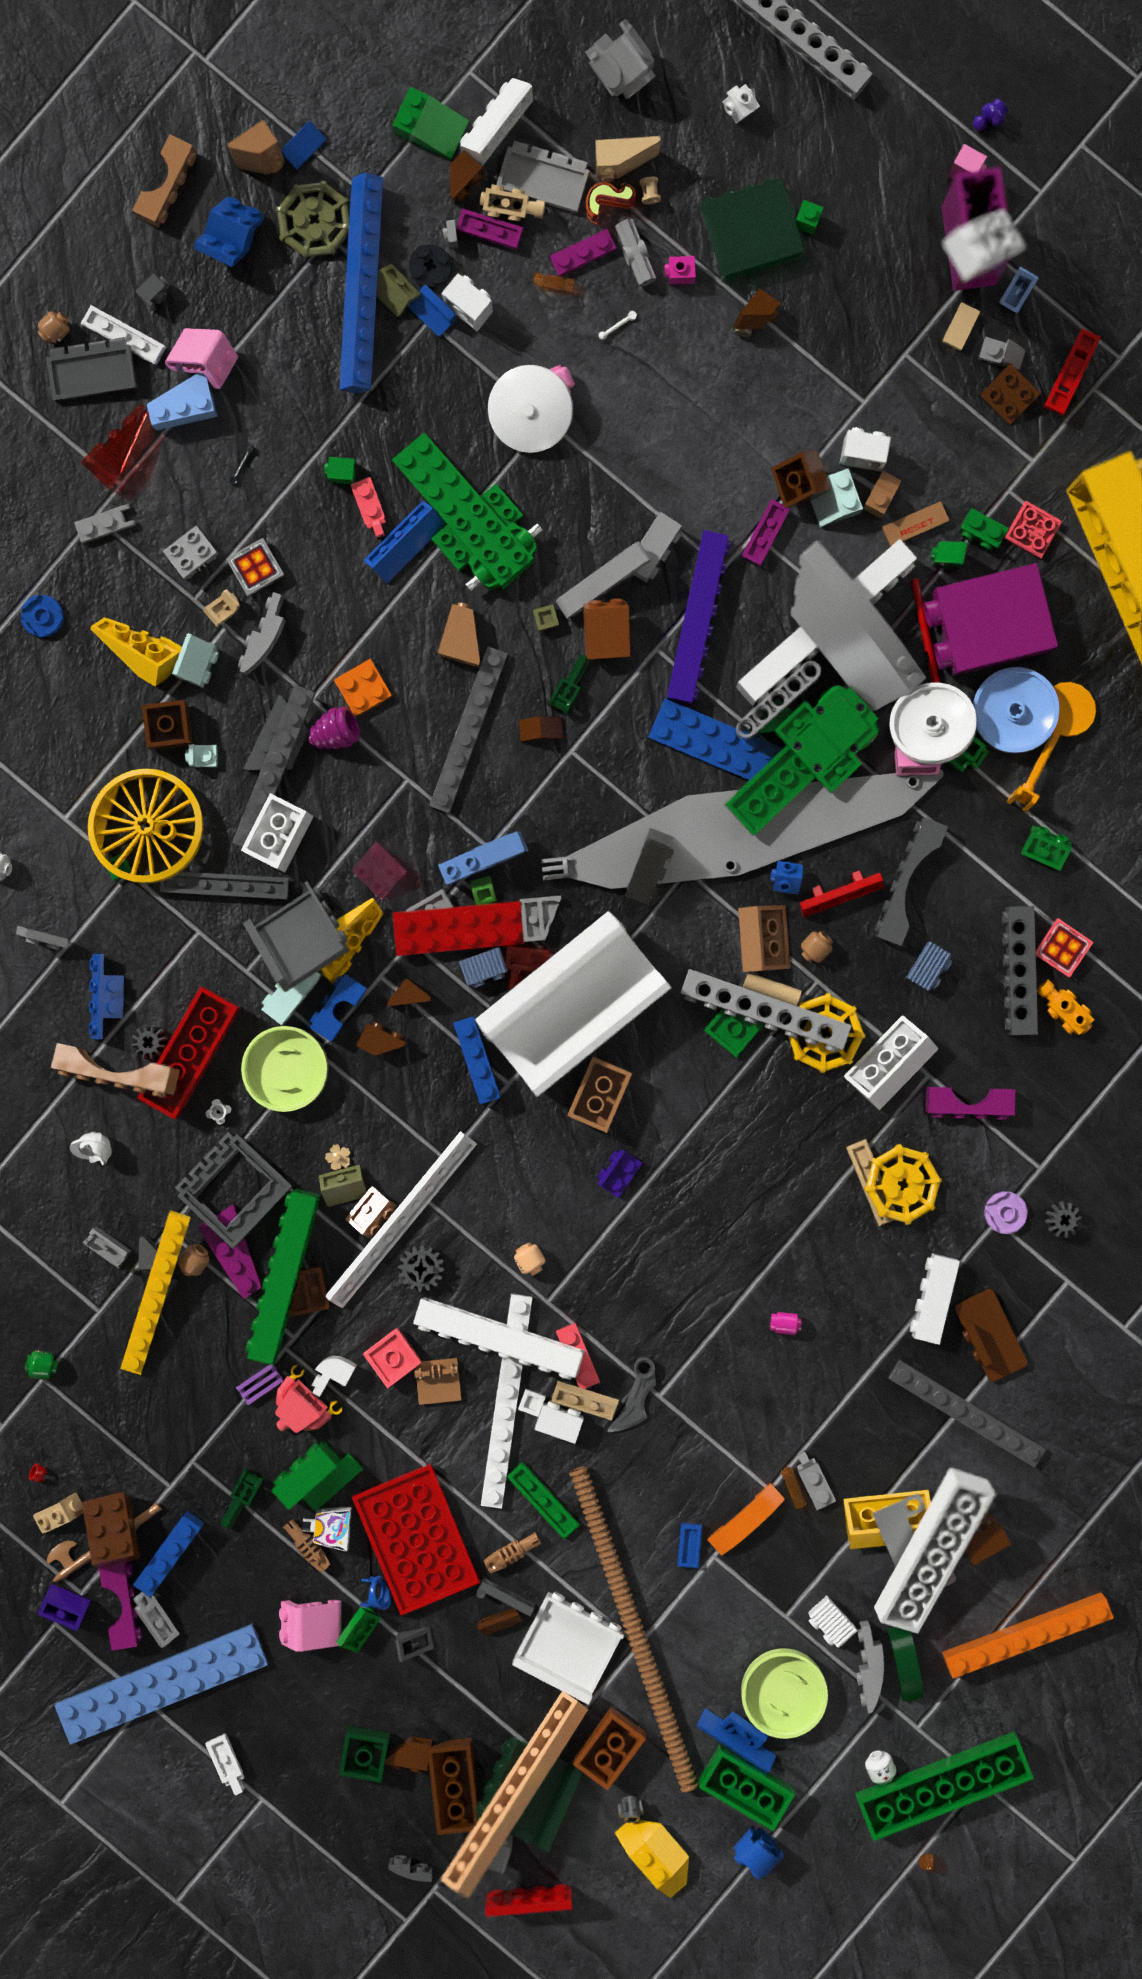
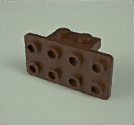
M992 1289L980 1292L954 1306L965 1330L962 1334L967 1344L971 1343L974 1349L972 1355L976 1363H981L989 1381L994 1382L1027 1366L1024 1353Z

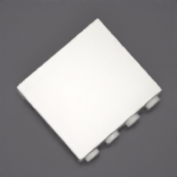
M548 1592L513 1659L512 1665L589 1705L596 1685L620 1639L624 1637V1631L621 1630L622 1627L617 1623L610 1622L609 1624L602 1620L603 1617L595 1612L590 1614L584 1611L582 1605L576 1602L571 1604L565 1601L563 1595L557 1592L553 1594Z

